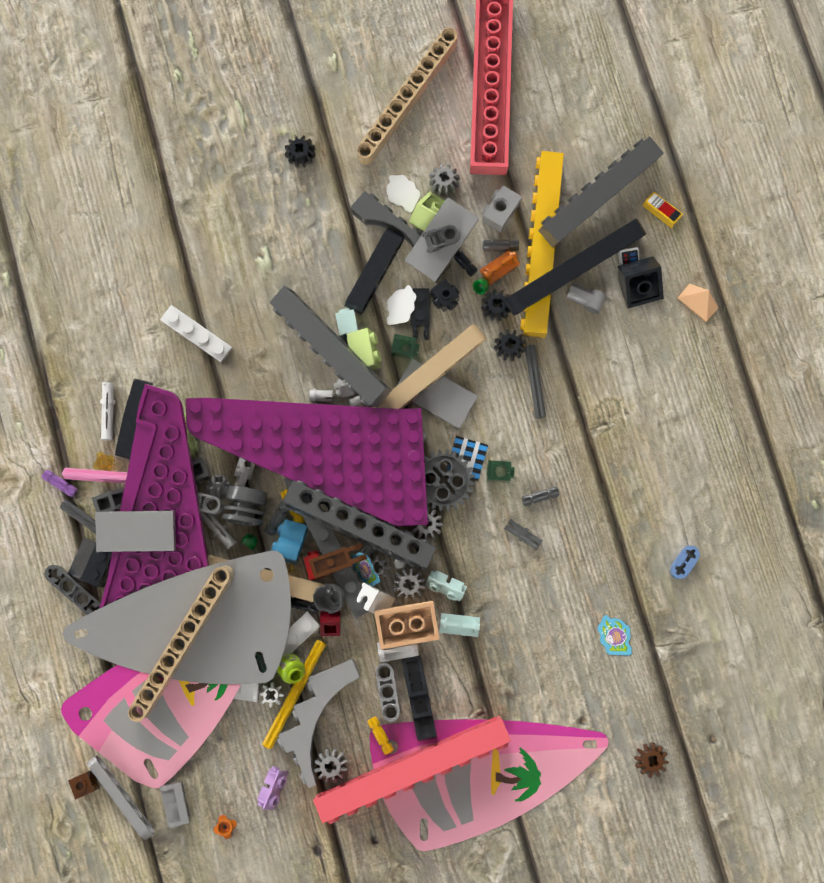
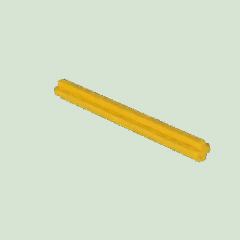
M320 640L315 642L304 663V676L299 682L293 684L262 743L265 748L270 750L273 748L326 646L324 642Z

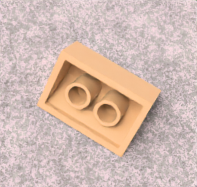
M433 601L374 611L380 649L439 640Z

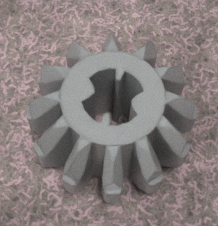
M441 163L440 169L434 167L433 172L429 174V185L432 186L433 192L438 190L439 196L442 192H445V195L448 196L449 191L454 193L455 187H459L458 180H460V175L456 174V168L450 170V164L444 168V165Z
M427 508V518L429 523H432V526H429L428 529H424V526L422 527L421 525H414L417 528H414L412 533L419 531L418 539L421 538L422 534L425 535L424 539L428 540V534H430L432 539H435L433 532L441 533L436 528L443 526V523H436V521L441 519V516L433 517L436 514V510H433L430 515L428 514L429 508Z
M412 568L410 569V575H407L406 569H403L404 577L397 573L396 576L401 580H393V584L399 585L393 591H402L398 594V598L406 594L404 598L406 602L409 595H411L413 601H416L414 593L421 597L422 593L418 591V588L422 590L426 588L419 585V583L425 582L424 578L417 580L421 573L418 572L413 576L414 569ZM406 580L415 583V586H412L413 590L409 591L408 588H404Z
M334 748L332 754H330L329 749H326V756L320 752L318 756L321 760H315L314 762L320 766L315 768L314 771L322 772L318 777L319 779H322L324 775L326 776L325 783H329L330 777H332L334 783H337V776L343 779L344 775L342 772L348 771L347 767L342 766L347 764L348 760H341L344 755L343 752L336 756V748ZM330 761L335 762L334 765H336V768H333L332 771L328 770L329 766L326 767V764H329Z

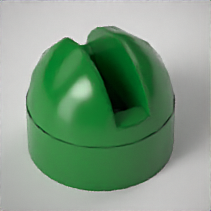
M484 278L474 281L473 290L475 293L482 295L489 289L488 281Z
M247 534L240 542L254 550L257 545V537H253V534Z

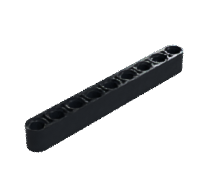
M636 218L504 299V302L512 315L515 316L639 240L647 233Z

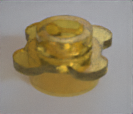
M98 452L93 468L95 470L111 471L115 461L114 456Z

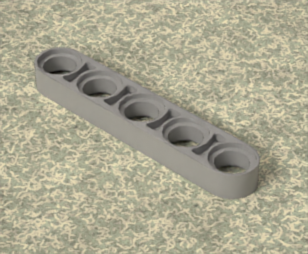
M97 755L87 762L90 770L140 837L144 840L149 839L155 834L151 824L104 761Z

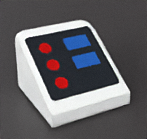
M638 247L620 250L618 253L620 265L640 260Z

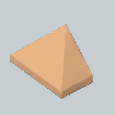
M689 284L677 298L705 322L719 308L709 290Z

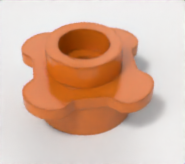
M221 815L213 831L215 834L229 839L232 836L233 828L237 826L236 820L228 819L226 815Z

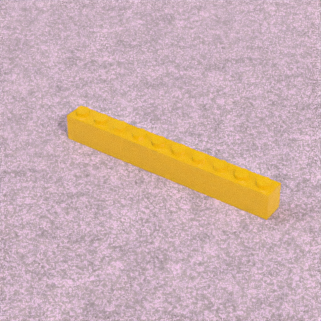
M541 151L540 157L536 158L535 168L539 170L538 175L534 177V186H537L536 193L533 192L532 204H535V210H531L530 216L533 228L529 229L528 239H532L531 246H528L527 257H530V263L526 264L525 275H528V282H524V287L553 269L555 246L552 248L538 230L543 226L541 222L549 215L551 218L555 216L556 213L554 211L559 208L564 153ZM550 295L523 311L525 312L524 319L521 318L520 330H523V336L546 337Z

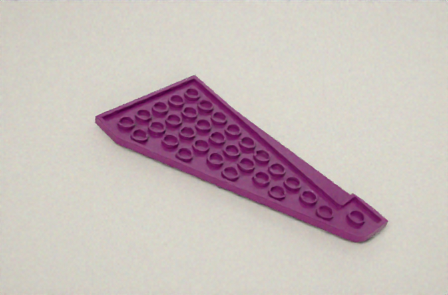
M149 384L144 385L139 402L136 430L120 511L175 510L176 550L112 552L106 587L99 609L151 585L210 566L182 402L174 392Z
M206 397L186 398V425L189 432L195 438L296 482L302 481L313 490L319 489L325 492V495L328 497H336L346 505L358 507L362 512L373 515L395 526L428 525L421 408L393 409Z

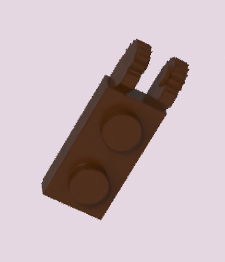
M362 543L348 548L343 547L309 559L314 578L326 576L366 560V555H360L354 559H350L349 552L358 551L363 548Z

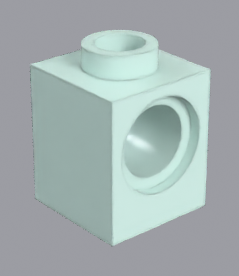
M345 308L339 310V313H335L341 339H346V334L358 331L354 310Z

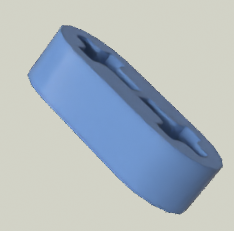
M686 546L680 551L670 567V574L673 578L683 579L688 576L700 557V552L695 546ZM693 550L694 558H689L686 562L685 559L688 556L686 551ZM685 564L682 568L684 573L677 575L675 567Z

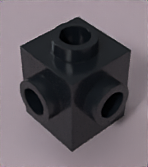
M446 279L430 290V295L433 298L432 302L437 309L441 308L443 312L448 309L451 311L458 305L460 292L455 285L451 286Z

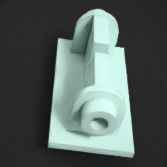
M432 570L425 586L429 587L433 592H440L446 595L451 600L461 601L467 586L454 578H451L450 583H447L448 575Z
M441 613L439 633L478 637L480 617Z

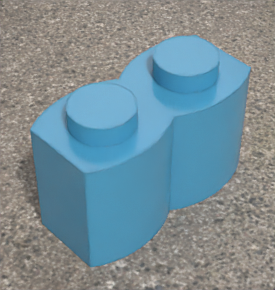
M285 519L284 523L279 525L277 535L280 536L277 542L274 541L271 551L281 553L286 563L297 565L308 532V526Z

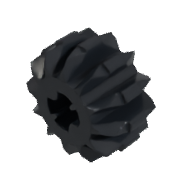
M295 135V140L289 139V145H285V150L287 151L285 152V157L289 158L288 162L290 164L295 163L297 168L300 164L305 168V163L311 164V158L316 157L314 152L316 150L315 145H312L311 139L306 140L304 135L301 139H298V136Z
M494 289L492 294L487 292L486 298H482L484 305L481 306V310L486 311L484 313L485 317L491 315V321L497 317V320L500 322L502 316L507 319L508 313H511L504 302V299L510 295L506 294L503 296L504 290L497 294L496 289ZM494 303H495L496 305L500 303V304H501V305H500V308H499L498 306H497V307H493V306H494Z
M506 329L505 335L500 332L499 338L494 340L498 344L494 346V350H500L497 356L504 355L503 361H506L507 357H510L511 362L514 361L515 357L520 359L521 353H524L526 350L522 347L526 344V341L521 340L522 334L516 336V330H513V333L510 334L509 329ZM507 342H511V345L514 344L512 349H509V346L506 347Z

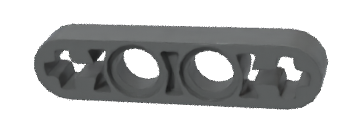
M50 565L46 568L44 572L46 580L86 615L95 611L91 607L87 610L88 606L100 607L101 601L61 566ZM51 570H58L57 575L63 579L60 581L57 577L51 578ZM70 580L73 582L74 587L70 592H67L64 589V584ZM82 593L88 596V601L85 604H80L78 601V597Z

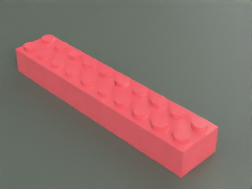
M476 0L470 174L507 175L513 0Z
M498 715L316 794L313 801L322 824L325 822L332 824L340 820L339 817L343 814L350 816L357 813L358 809L364 805L368 808L377 804L378 799L382 797L385 800L394 797L398 790L408 791L414 788V784L422 781V783L431 781L437 773H441V775L447 774L452 771V767L458 764L462 767L471 763L470 759L478 756L481 759L488 756L490 750L495 748L497 751L508 747L507 743L511 742L502 718Z

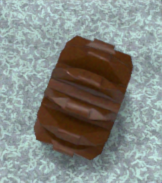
M651 742L648 747L644 743L643 751L639 748L636 750L640 753V756H634V759L640 762L636 763L635 767L641 768L640 773L642 775L647 772L649 778H652L653 772L659 777V770L666 771L663 764H669L668 760L663 759L668 754L667 752H661L663 747L660 745L656 747L655 743ZM649 756L655 760L653 764L648 760Z

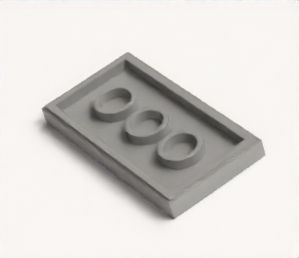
M447 197L423 233L446 225H454L460 232V240L456 244L447 246L439 251L427 253V243L421 235L405 258V261L436 282L475 227L479 218ZM454 230L448 231L446 238L453 239L456 232Z
M412 359L397 386L423 364ZM442 376L424 392H419V396L412 400V403L460 429L478 395Z
M175 510L95 512L96 552L176 550Z

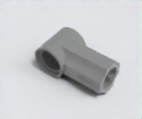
M573 283L566 298L584 306L591 313L599 314L607 295L599 290H589Z

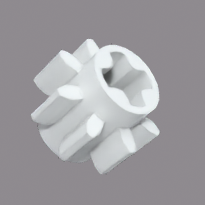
M271 682L270 688L267 685H263L265 691L259 693L264 698L262 704L268 702L270 708L273 706V702H276L278 705L281 704L279 697L285 696V694L280 693L282 686L274 687V682ZM268 690H274L276 692V694L274 695L276 699L268 698Z

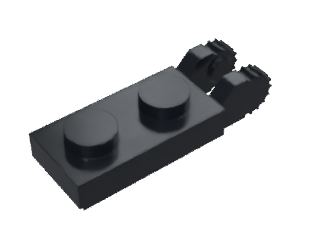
M412 288L416 294L415 308L411 313L413 340L418 338L417 327H424V340H429V288Z

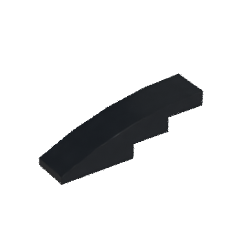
M134 379L119 431L115 456L130 459L139 402L144 385L149 384L153 386L152 382Z
M421 655L402 659L417 740L420 742L437 738Z

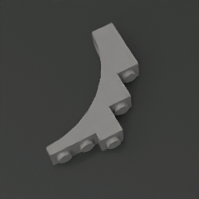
M350 659L308 678V689L315 696L294 705L295 710H292L296 722L300 721V725L279 734L280 738L277 739L281 750L285 749L286 753L294 750L295 754H292L296 766L300 765L302 773H300L301 780L304 785H308V788L318 783L312 757L313 736L318 719L325 706L338 691L361 677L354 659Z

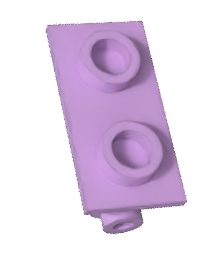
M272 766L268 770L264 783L270 786L269 788L262 786L257 798V805L263 807L262 809L274 810V807L279 802L280 792L287 782L288 771H282L276 766Z

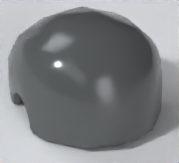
M327 583L316 588L313 594V602L319 611H326L329 614L336 613L345 604V593L339 585Z

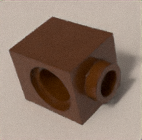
M91 770L68 780L75 800L100 788L98 780Z

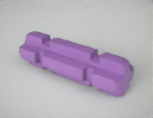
M46 470L42 474L41 478L50 482L51 485L65 492L68 496L73 497L77 493L78 489L59 476L54 475L51 471Z

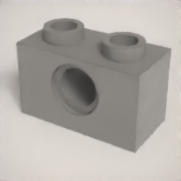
M504 185L500 190L497 189L491 198L493 199L490 205L487 204L481 213L483 214L482 222L500 233L522 200V196ZM501 205L505 210L499 211L496 207Z

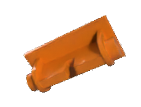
M508 250L480 269L479 272L488 281L489 285H492L519 266L520 263L516 259L518 258L516 253Z

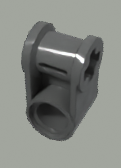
M446 225L422 234L427 243V253H433L456 244L461 237L459 230L454 225ZM450 230L456 232L453 239L446 238V234Z

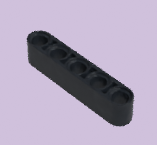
M390 228L385 230L345 302V307L354 310V312L360 315L364 313L399 251L405 236Z

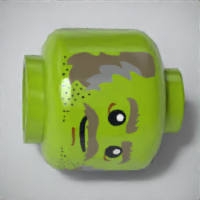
M287 654L281 658L277 672L284 682L293 684L302 679L305 674V666L297 655Z

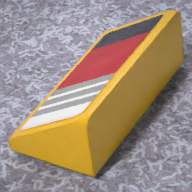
M655 192L642 205L671 229L683 215V213Z

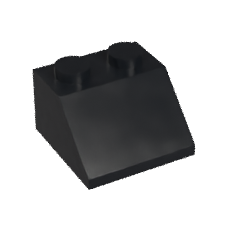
M653 256L617 266L619 284L628 309L664 299L661 265Z
M84 537L68 573L86 583L104 588L107 582L112 552H96V542Z

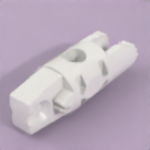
M239 457L234 476H237L235 486L245 487L247 479H251L255 464L247 461L248 466L245 467L244 462L247 460Z

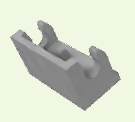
M182 781L160 786L168 827L173 828L189 824L190 816Z

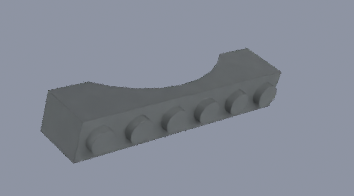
M364 191L350 207L351 214L365 225L390 228L405 236L404 239L413 248L421 237V233L417 229H411L407 226V222L402 217H396L390 207L380 204L378 202L379 199L374 194H368ZM450 263L445 268L441 276L448 270V268L450 267Z
M202 457L192 461L196 484L212 478L207 460ZM124 488L92 497L96 512L120 511Z

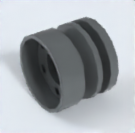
M228 486L226 499L234 502L233 506H224V509L232 511V514H222V519L241 526H262L263 521L255 519V516H264L265 513L256 509L257 506H266L268 493L252 488Z

